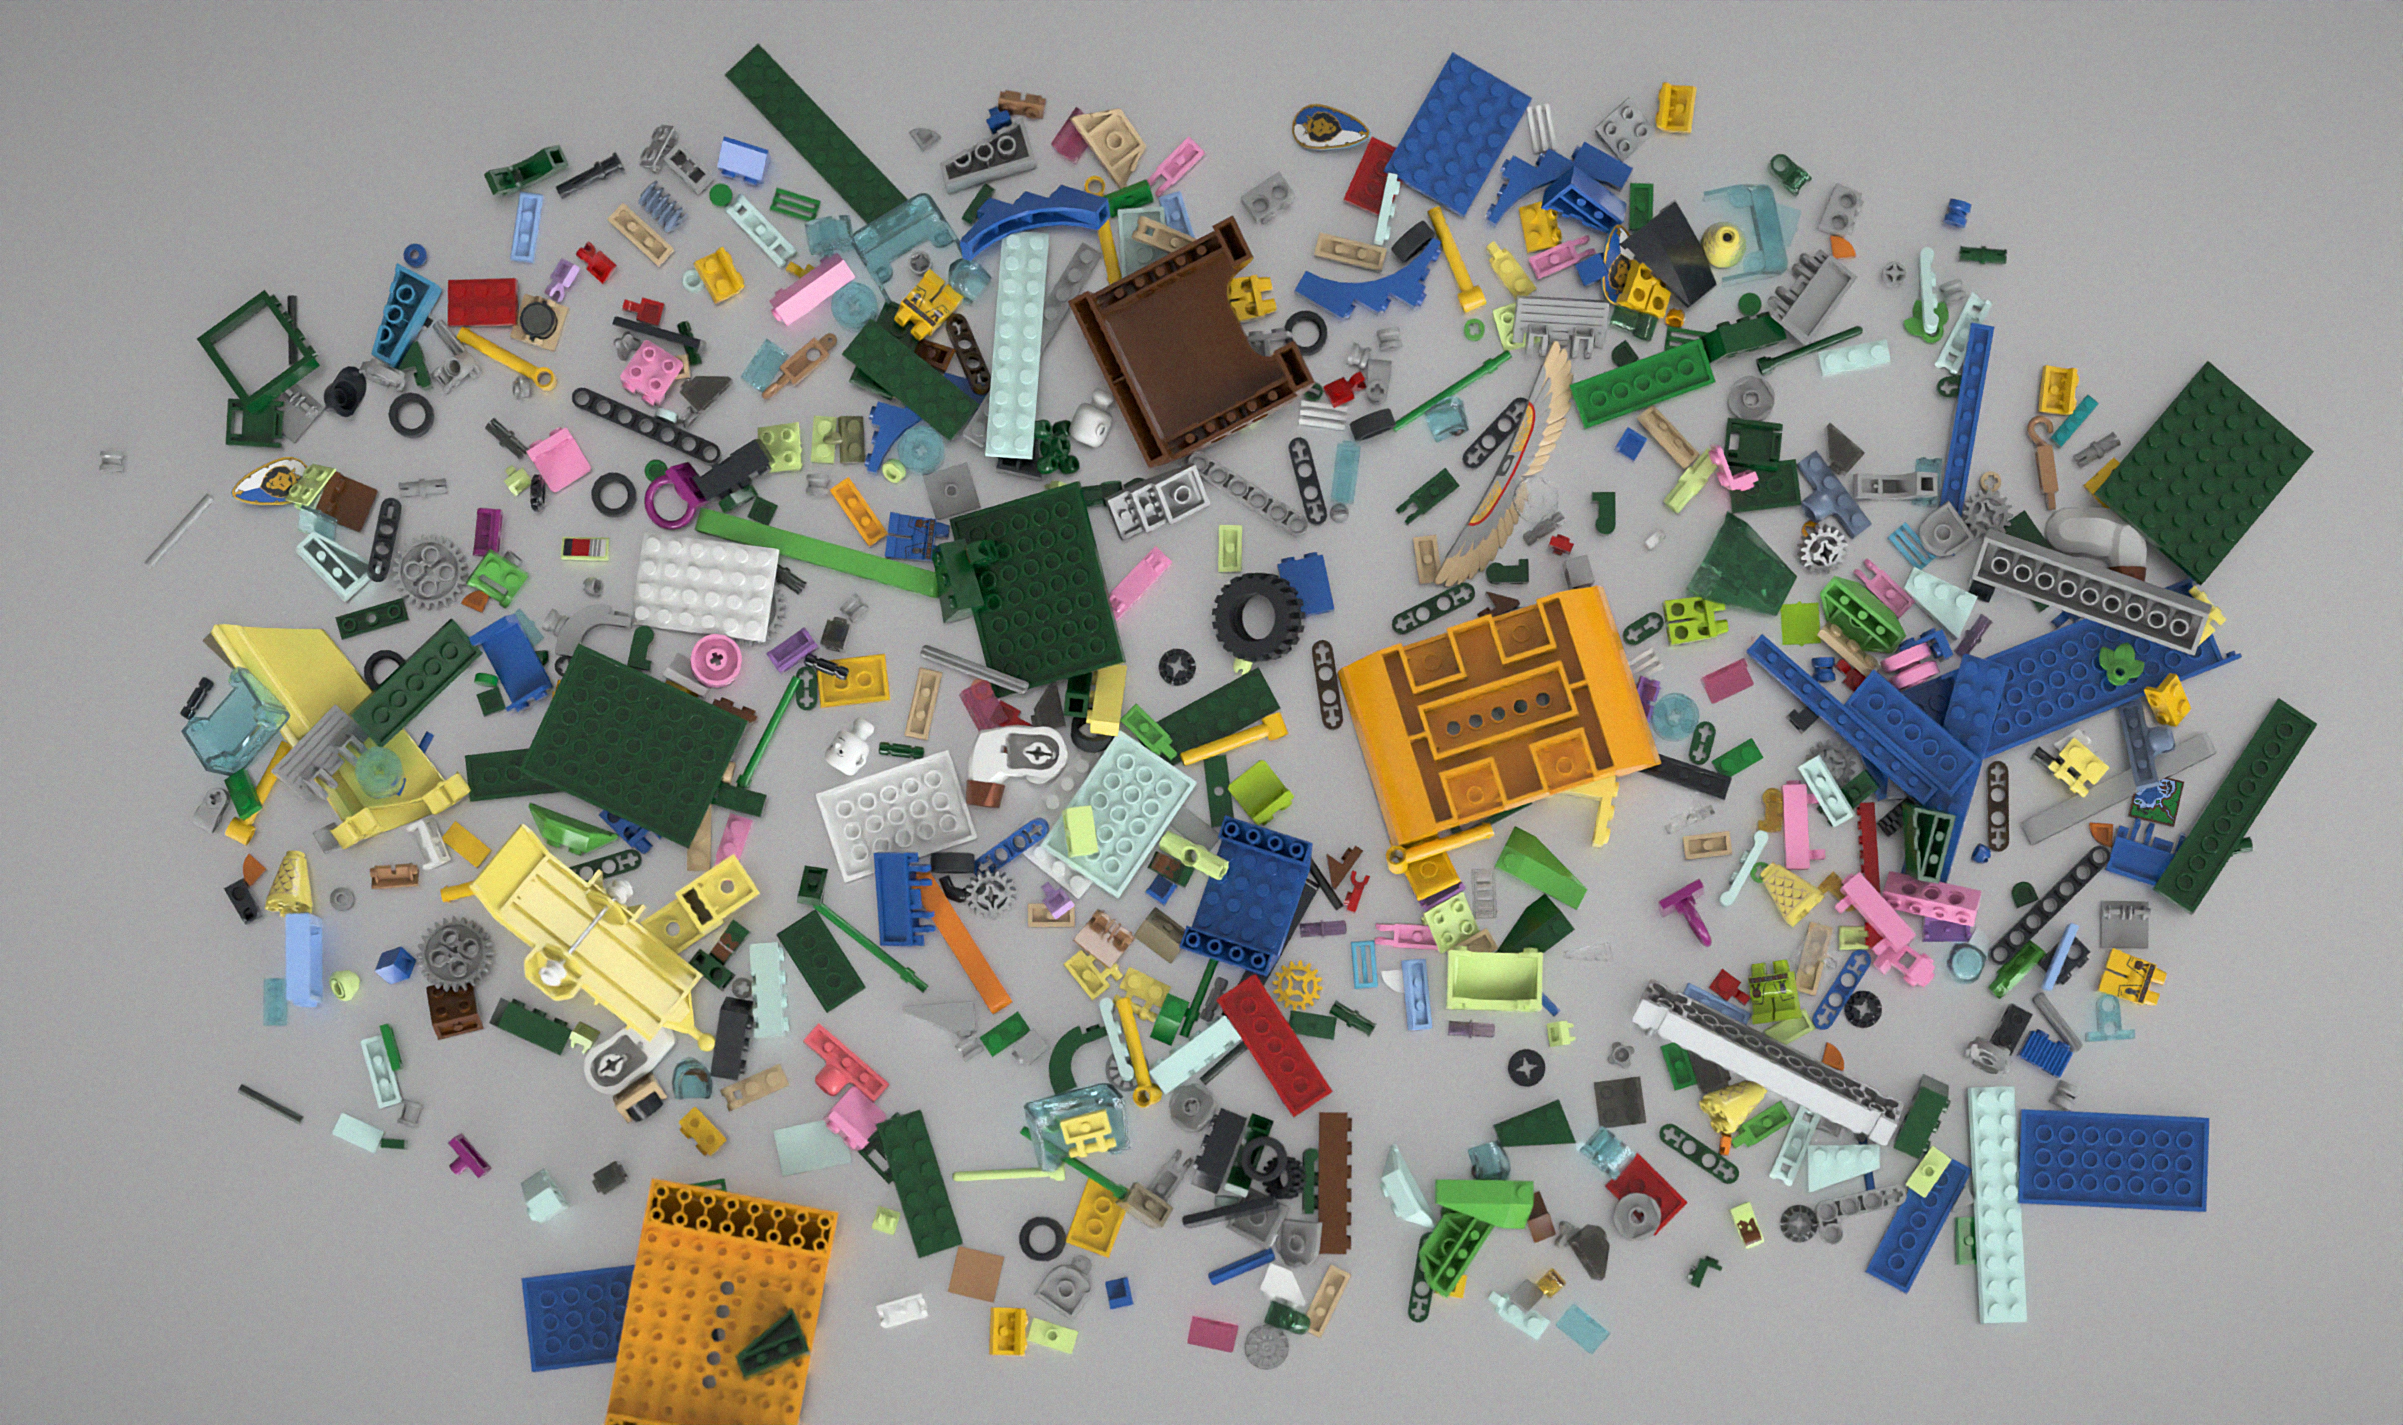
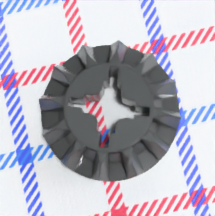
M1794 1205L1783 1213L1780 1226L1783 1234L1789 1240L1805 1242L1816 1234L1818 1223L1813 1210L1804 1205ZM1799 1213H1801L1802 1221L1809 1223V1225L1802 1226L1800 1234H1798L1797 1226L1789 1224V1222L1797 1221Z

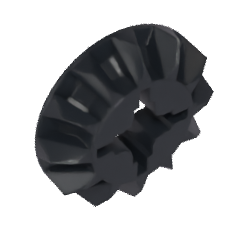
M534 474L530 487V503L534 511L540 512L541 507H544L545 480L542 479L541 474Z
M1171 649L1165 652L1159 661L1160 676L1170 685L1181 686L1188 683L1196 671L1194 658L1184 649ZM1180 657L1181 666L1187 669V671L1179 670L1174 677L1173 668L1168 663L1175 664Z
M1857 991L1846 1002L1844 1011L1846 1018L1852 1025L1859 1028H1868L1876 1024L1880 1019L1882 1004L1878 997L1870 991ZM1867 1000V1008L1873 1011V1013H1865L1860 1019V1010L1854 1007V1005L1862 1006Z
M1519 1050L1509 1060L1508 1073L1511 1079L1520 1086H1533L1540 1082L1545 1074L1544 1059L1534 1050ZM1523 1058L1526 1059L1529 1065H1537V1067L1530 1070V1078H1528L1525 1071H1517V1069L1523 1066Z

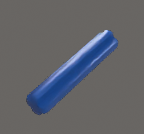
M1271 1248L1265 1249L1209 1272L1210 1282L1212 1285H1217L1275 1260L1274 1252Z

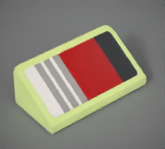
M562 537L561 559L609 561V538Z

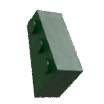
M1767 311L1756 315L1757 318L1750 320V317L1747 316L1737 319L1735 324H1730L1729 321L1716 325L1717 329L1702 336L1701 340L1703 341L1708 361L1712 364L1720 358L1728 357L1729 359L1735 357L1736 354L1750 353L1778 345L1787 340L1784 328Z
M965 539L941 543L932 550V562L935 567L943 623L967 619L984 606L973 565L969 563L964 547L967 545Z
M1902 802L1906 874L1917 880L1939 884L1956 816L1944 810Z
M500 998L490 1019V1024L561 1056L572 1032L571 1029L566 1027L567 1022L556 1017L554 1021L545 1018L547 1013L536 1008L533 1011L525 1009L526 1004L514 998L512 1002Z
M1925 1074L1922 1075L1921 1085L1911 1100L1913 1102L1907 1115L1905 1114L1893 1143L1894 1149L1917 1159L1920 1158L1922 1153H1927L1931 1145L1929 1137L1931 1133L1936 1134L1941 1123L1938 1120L1941 1112L1946 1113L1951 1102L1948 1099L1949 1085Z
M1559 1099L1492 1125L1500 1147L1576 1143Z
M793 1307L735 1356L745 1381L811 1355Z

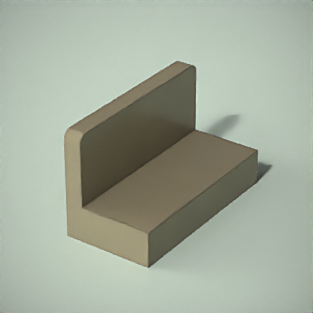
M1155 907L1134 936L1167 962L1172 963L1181 951L1179 946L1185 929Z
M1137 1182L1132 1184L1124 1199H1117L1115 1203L1150 1228H1163L1173 1210L1172 1206Z

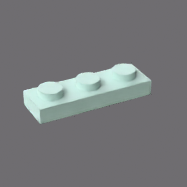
M1388 173L1373 244L1382 246L1384 240H1389L1391 227L1387 226L1388 218H1393L1396 204L1392 203L1393 194L1398 195L1401 182L1396 181L1398 174Z
M1886 339L1817 353L1822 376L1891 362Z
M1820 755L1815 756L1798 767L1833 827L1856 815Z
M382 1035L360 1041L379 1109L402 1103L403 1100L395 1072L391 1069Z

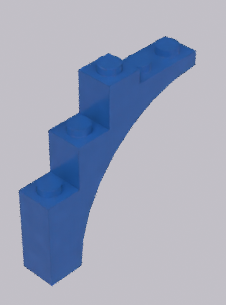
M1586 142L1583 143L1582 147L1576 146L1571 156L1574 161L1551 149H1548L1546 154L1541 152L1535 163L1539 166L1538 168L1513 155L1511 160L1506 159L1500 169L1503 172L1501 179L1508 184H1502L1497 193L1500 199L1496 205L1492 203L1486 213V216L1489 217L1487 224L1495 228L1503 215L1518 200L1534 190L1554 183L1574 165L1599 184L1619 192L1623 189L1633 168Z
M1060 185L1051 193L1049 198L1025 191L1015 200L1014 204L989 197L977 210L979 220L975 222L973 227L960 240L963 259L971 261L982 250L1011 234L1033 228L1068 225L1099 230L1111 217L1108 198L1065 185Z
M1432 238L1424 251L1409 265L1392 275L1374 281L1361 283L1337 282L1305 271L1294 290V294L1340 321H1343L1345 317L1349 318L1356 307L1352 305L1353 302L1378 316L1380 311L1385 312L1391 303V300L1388 299L1389 296L1414 310L1416 305H1422L1427 296L1424 293L1426 286L1419 283V281L1424 282L1431 271L1428 269L1430 262H1436L1442 252L1439 248L1441 242Z
M944 372V377L981 405L987 394L978 395L974 393L967 378ZM977 382V384H981L982 386H985L984 383ZM879 401L876 407L872 406L869 419L872 420L871 424L873 427L879 428V432L874 431L871 444L874 445L872 454H867L864 465L868 467L867 472L869 474L877 476L884 458L894 443L907 430L922 421L919 416L906 406L903 409Z

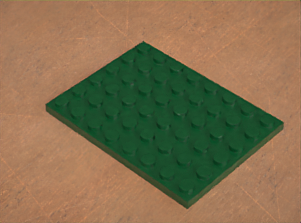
M2207 361L2097 489L2094 495L2201 586L2314 451L2212 363Z
M1080 481L949 519L954 541L965 539L966 544H970L979 540H994L1000 560L980 567L972 564L984 602V606L976 611L973 616L986 667L1028 682V690L1126 662ZM991 683L995 699L1018 693Z
M578 643L519 771L690 849L749 721Z

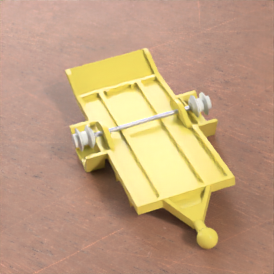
M521 824L469 887L498 922L532 948L531 952L524 959L525 977L555 1001L573 998L580 988L584 989L596 999L595 1005L600 1002L627 1024L626 1030L633 1028L649 1042L663 1026L684 1034L688 1033L697 1040L698 1047L702 1051L708 1052L713 1050L715 1037L710 1033H702L693 1026L691 990L703 975L635 921L646 906L643 904L630 907L625 905L627 897H631L633 894L631 885L626 880L615 879L612 882V886H609L606 890L603 887V874L599 869L587 883L549 853L534 832L526 825Z

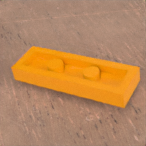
M849 477L830 489V492L869 548L889 535Z

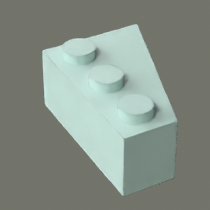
M314 531L296 546L297 554L344 602L348 601L371 580L367 575L368 560ZM377 564V566H376V569H375L376 572H375V573H378V572H379V565H378V564Z
M1916 567L1911 569L1902 588L1915 601V604L1932 618L1951 639L1956 641L1959 638L1977 596Z
M545 1168L521 1183L525 1201L529 1206L526 1211L533 1221L548 1222L570 1207Z

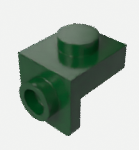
M1706 1256L1705 1260L1699 1258L1697 1265H1692L1688 1273L1689 1285L1700 1288L1707 1267L1721 1271L1723 1267L1718 1265L1719 1260Z

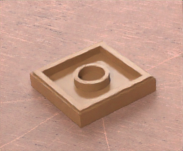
M958 1246L948 1292L994 1303L1004 1257Z

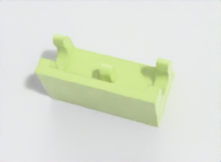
M1092 806L1063 810L1062 817L1068 857L1097 853L1098 846Z

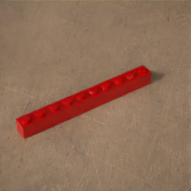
M1875 802L1860 803L1859 807H1856V814L1859 816L1857 829L1860 830L1858 843L1861 844L1859 858L1862 859L1860 873H1863L1866 880L1881 895ZM1866 920L1864 922V931H1867L1865 946H1868V949H1873L1883 938Z

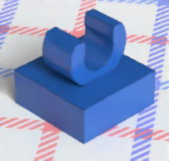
M997 106L988 110L991 117L986 119L992 135L996 134L1003 127L1013 124L1007 110L1000 113Z

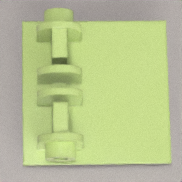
M1516 302L1492 310L1493 319L1496 322L1504 351H1511L1525 346L1526 333H1524L1523 343H1514L1512 341ZM1534 336L1533 344L1540 342V337Z
M799 422L757 428L758 439L762 440L775 460V463L770 466L772 470L768 473L787 470L801 471L803 463H801L802 449L800 445L802 443L800 442L799 432L801 429L799 428Z
M317 464L307 467L299 482L290 488L285 500L295 503L294 506L300 511L303 508L306 509L336 469Z
M1463 891L1423 913V917H1421L1422 923L1425 926H1429L1440 954L1480 932Z

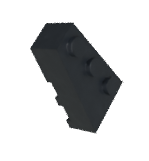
M1034 438L1032 459L999 457L996 467L997 472L1042 481V475L1037 469V460L1040 458L1038 439Z
M754 439L731 453L730 457L718 464L717 462L712 465V469L702 476L699 474L694 476L693 480L707 501H720L739 487L742 489L752 484V478L758 474L763 476L771 471L772 468L770 466L775 463V460L762 440Z
M726 996L720 1008L710 1076L738 1081L740 1074L745 1073L747 1060H743L744 1052H748L750 1038H747L748 1030L752 1029L753 1016H751L754 1001Z
M1223 1108L1220 1109L1218 1115L1214 1114L1209 1124V1127L1213 1128L1210 1136L1205 1134L1201 1144L1204 1152L1202 1156L1197 1155L1192 1167L1196 1169L1191 1182L1192 1185L1214 1194L1218 1193L1246 1123V1117Z

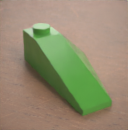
M1514 826L1494 868L1577 910L1588 889L1536 836Z
M1435 1179L1436 1204L1462 1212L1499 1228H1525L1533 1207L1534 1181Z

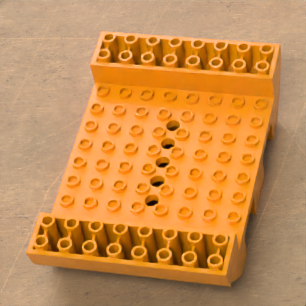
M1598 585L1557 592L1536 599V604L1493 618L1489 614L1446 628V633L1406 646H1402V643L1371 653L1348 666L1342 667L1337 672L1392 846L1404 847L1438 836V832L1614 775L1618 778L1661 764L1604 588ZM1544 693L1549 696L1550 702L1546 706L1537 704L1536 698L1539 694ZM1517 701H1524L1528 707L1524 713H1517L1514 710V704ZM1495 708H1502L1504 710L1505 717L1502 720L1497 721L1492 718L1491 713ZM1473 715H1478L1483 719L1482 725L1478 728H1474L1469 724V719ZM1451 722L1458 723L1460 726V731L1456 735H1451L1447 732V726Z
M652 1178L604 1425H798L811 1355L748 1381L744 1380L735 1356L770 1328L774 1322H777L792 1307L809 1350L812 1352L839 1212ZM725 1281H729L734 1285V1291L730 1295H724L720 1291V1286ZM719 1305L729 1307L730 1313L726 1318H719L716 1315V1308ZM716 1328H721L725 1332V1338L720 1342L714 1341L711 1337L712 1331ZM712 1351L718 1352L721 1356V1360L717 1365H711L707 1362V1355ZM706 1375H712L716 1378V1385L713 1388L708 1389L703 1386L702 1380Z

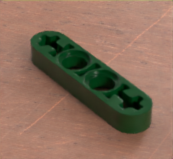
M1461 583L1397 614L1392 620V630L1398 635H1406L1469 604L1475 597L1474 587L1469 583ZM1460 588L1469 589L1471 591L1468 595L1469 599L1466 600L1464 597L1456 600L1459 604L1455 606L1454 599L1449 593L1454 592V596L1461 593ZM1442 597L1449 599L1451 603L1449 609H1439L1437 606L1438 599ZM1419 608L1428 609L1430 616L1427 620L1422 621L1417 618L1416 612ZM1412 612L1413 620L1418 625L1413 626V622H1410L1406 625V630L1403 631L1402 628L1397 629L1398 619L1401 618L1403 621L1410 619L1408 613Z
M628 849L569 867V869L572 871L576 870V874L581 877L580 872L584 867H590L593 870V875L599 869L602 871L603 880L639 869L642 865V856L638 851ZM628 854L638 857L634 866L626 863L622 865L624 870H620V864L616 857L621 856V861L627 860ZM607 860L614 861L616 865L612 873H605L603 871V863Z
M1666 1124L1660 1128L1659 1138L1665 1145L1722 1183L1732 1184L1736 1182L1739 1177V1170L1733 1163L1674 1124ZM1673 1128V1134L1680 1138L1681 1134L1685 1136L1679 1142L1678 1148L1674 1146L1677 1141L1672 1138L1668 1141L1665 1139L1666 1134L1663 1133L1665 1129L1670 1130ZM1690 1140L1695 1143L1696 1149L1694 1153L1686 1154L1683 1151V1143ZM1705 1154H1712L1715 1157V1164L1712 1167L1703 1165L1702 1158ZM1720 1160L1724 1162L1721 1167L1724 1169L1731 1167L1733 1169V1179L1728 1178L1725 1180L1723 1178L1725 1174L1720 1170L1717 1171V1174L1713 1172L1718 1167Z
M1426 1232L1421 1236L1418 1252L1423 1246L1424 1239H1427L1431 1232ZM1417 1252L1408 1305V1316L1412 1321L1421 1323L1428 1318L1433 1289L1429 1286V1291L1424 1296L1418 1295L1415 1291V1287L1419 1282L1427 1283L1425 1274L1419 1267L1421 1260ZM1413 1297L1428 1299L1427 1304L1422 1303L1421 1310L1425 1311V1314L1420 1315L1419 1319H1416L1415 1314L1411 1312L1412 1309L1417 1308L1418 1302H1413Z

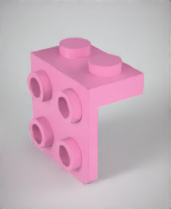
M645 340L620 375L622 387L631 394L636 392L641 395L642 401L652 407L655 404L660 408L665 400L664 394L683 368V363L651 341Z
M561 427L556 428L549 433V438L544 441L539 439L529 445L530 449L526 451L552 492H558L591 471L590 464L566 427L564 429Z
M1715 443L1710 445L1709 457L1712 463L1718 466L1719 472L1716 474L1721 486L1724 485L1725 488L1732 491L1735 489L1744 491L1754 487L1753 482L1758 481L1755 471L1748 469L1732 476L1721 446Z
M853 1086L848 1089L822 1120L831 1132L838 1134L844 1139L843 1142L847 1147L858 1151L866 1146L868 1143L867 1139L876 1130L875 1124L884 1121L886 1115L857 1087Z

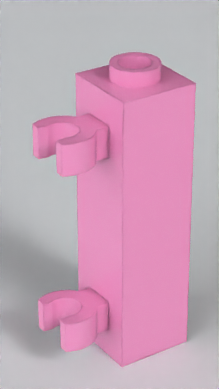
M835 253L830 258L825 256L820 260L821 264L785 290L781 288L774 293L776 296L769 300L773 306V309L770 311L778 322L783 320L787 326L855 278L838 253Z
M1156 546L1109 594L1116 623L1172 565V561Z
M1800 780L1786 781L1787 785L1781 786L1784 868L1788 870H1808L1810 868V860L1825 859V849L1809 850L1807 804H1819L1814 794H1807L1806 784H1801Z
M1860 872L1855 876L1850 873L1841 881L1843 886L1840 891L1845 897L1834 908L1841 914L1852 904L1878 932L1883 940L1872 949L1877 956L1882 954L1889 946L1897 953L1916 936L1911 928Z

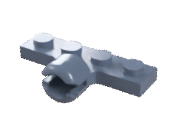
M1816 450L1797 464L1799 470L1814 489V492L1801 503L1802 511L1810 521L1819 523L1827 516L1834 515L1852 539L1872 525Z
M2141 700L2118 706L2136 790L2160 786L2155 757L2175 750V741L2171 727L2167 724L2152 728L2147 727Z

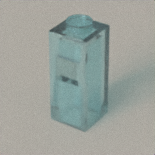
M1343 441L1342 444L1337 445L1330 499L1332 502L1354 503L1361 446H1356V442Z

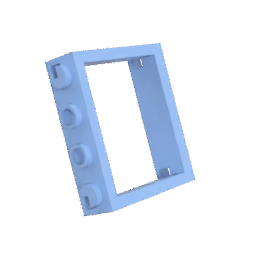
M286 914V1000L293 1001V1005L300 1007H317V1003H323L322 918L312 914Z

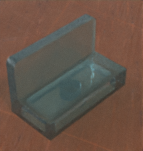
M1574 1303L1556 1323L1560 1330L1590 1354H1593L1611 1334Z

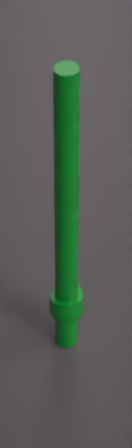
M1506 350L1493 359H1487L1481 367L1395 421L1396 426L1392 429L1394 432H1397L1482 376L1498 370L1497 367L1512 358V355Z
M792 676L743 774L739 775L736 787L749 788L752 782L751 777L801 681L800 678Z
M821 902L820 906L813 905V908L898 973L900 979L905 983H911L922 993L928 988L925 982L914 975L915 972L909 967L905 968Z
M1209 959L1190 1008H1187L1184 1015L1186 1019L1179 1035L1186 1038L1189 1037L1194 1022H1197L1199 1018V1009L1219 961Z
M1024 1126L1022 1128L1021 1135L1114 1193L1113 1196L1117 1199H1124L1127 1195L1128 1188L1122 1184L1117 1185L1075 1157L1071 1158L1069 1153L1028 1127Z

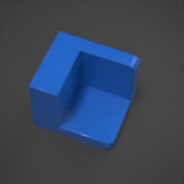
M1598 253L1575 265L1584 286H1592L1600 282L1599 279L1609 274L1603 260V253Z
M1627 427L1614 450L1634 462L1646 443L1647 438Z
M1158 874L1145 891V894L1165 907L1178 886Z
M400 946L381 954L375 972L387 983L394 984L410 978L417 960Z
M1128 1277L1105 1282L1110 1310L1133 1305Z

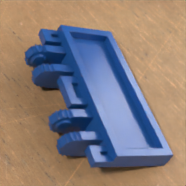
M2136 818L2128 839L2126 837L2129 828L2119 825L2110 852V861L2105 866V870L2154 886L2185 840V833L2180 832L2173 853H2171L2174 842L2154 837L2152 846H2149L2155 827L2154 823L2147 825L2143 841H2136L2135 838L2141 825V819Z
M918 852L874 853L880 946H923L924 935H915V932L928 933L936 931L934 925H919V918H932L935 916L934 911H913V909H922L921 889H912V886L932 885V879H916V871L928 872L931 870L930 864H910L919 862Z

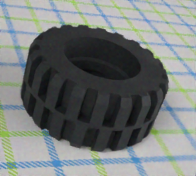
M1245 573L1241 577L1231 579V584H1225L1222 587L1221 591L1223 594L1216 596L1214 602L1218 603L1217 608H1212V615H1216V622H1212L1213 629H1218L1219 633L1215 636L1219 642L1225 643L1223 648L1227 652H1233L1234 657L1251 662L1276 660L1281 658L1282 654H1288L1292 650L1291 645H1297L1300 638L1297 635L1298 633H1303L1305 627L1301 625V620L1306 619L1305 612H1301L1300 608L1304 606L1302 599H1297L1296 595L1299 592L1296 588L1289 587V581L1279 578L1275 574ZM1255 595L1265 596L1271 602L1275 612L1274 626L1271 632L1263 639L1251 637L1247 633L1242 620L1246 603Z

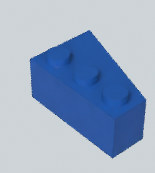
M1574 165L1544 190L1541 208L1547 211L1549 208L1561 212V216L1569 218V216L1582 220V224L1609 234L1614 225H1621L1624 222L1627 203Z

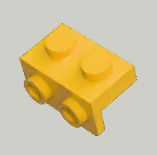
M1668 82L1662 83V88L1658 94L1660 106L1655 118L1659 129L1664 132L1691 133L1697 90L1695 86L1671 85Z
M1542 201L1519 207L1527 253H1534L1562 244V232L1558 228L1557 223L1558 212L1550 208L1548 211L1542 209Z
M2049 365L2043 366L2038 412L2060 416L2073 414L2077 403L2075 389L2079 383L2077 368L2067 369Z
M2169 673L2158 688L2147 686L2144 689L2155 719L2159 724L2177 727L2191 710L2177 674Z
M693 1107L678 1122L682 1126L679 1130L688 1139L692 1137L698 1143L695 1147L704 1156L708 1154L713 1157L719 1151L718 1149L727 1141L697 1107Z
M991 1307L989 1355L1024 1356L1027 1348L1025 1327L1028 1324L1025 1308Z

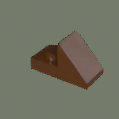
M921 339L914 353L934 369L944 374L956 350L942 344Z
M1485 592L1494 609L1490 610L1487 607L1479 612L1477 616L1480 618L1491 614L1493 618L1510 612L1518 607L1520 602L1518 599Z
M1357 846L1353 850L1348 848L1341 857L1344 860L1343 864L1326 854L1333 889L1336 890L1362 854V849Z
M1540 1191L1533 1193V1207L1527 1220V1226L1534 1243L1556 1235L1551 1216L1546 1209Z

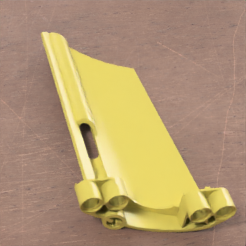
M215 624L211 630V634L291 749L335 704L350 717L349 713L373 691L324 629L260 628ZM404 728L381 749L368 737L362 743L369 750L367 756L361 755L348 743L345 747L358 758L359 764L357 767L353 766L342 755L337 754L345 762L331 776L338 783L336 789L330 788L318 776L314 779L328 793L326 799L343 822L330 830L343 850L362 839L375 837L432 814L437 815L448 807L455 805L471 791L458 771L452 777L445 780ZM406 778L401 795L395 794L394 792L399 783Z

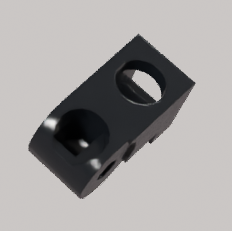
M1806 706L1800 713L1794 709L1785 718L1802 734L1819 716Z
M245 878L224 888L245 925L263 917Z

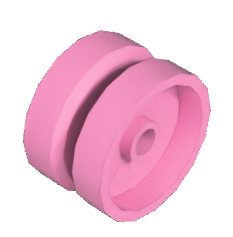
M712 634L705 636L692 649L690 659L692 674L697 682L707 688L719 689L727 687L735 681L740 673L741 652L735 641L725 635ZM715 658L719 659L720 665L711 664V661Z
M1928 642L1909 648L1880 662L1884 673L1890 674L1898 670L1900 671L1899 674L1891 677L1889 680L1899 690L1916 686L1927 681V678L1940 673L1936 661L1931 660L1923 664L1920 663L1921 660L1928 658L1932 653Z

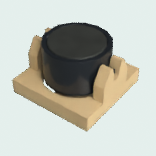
M524 293L518 311V325L513 326L510 338L555 352L569 307L557 304L550 299H544L541 296L535 297Z
M651 1071L631 1083L621 1092L613 1095L612 1098L616 1109L621 1113L626 1122L629 1123L633 1119L636 1123L648 1118L659 1110L664 1104L662 1100L667 1098Z

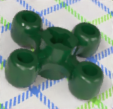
M1046 419L1035 421L1034 438L1042 439L1040 442V452L1043 456L1037 460V469L1043 475L1054 473L1058 468L1064 475H1069L1079 470L1080 463L1078 458L1068 455L1071 450L1068 439L1070 437L1069 427L1071 424L1069 420L1055 422L1053 426Z

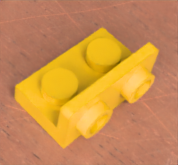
M723 246L718 248L716 252L693 263L715 304L739 294L744 288L743 277L736 271L731 255L725 251Z

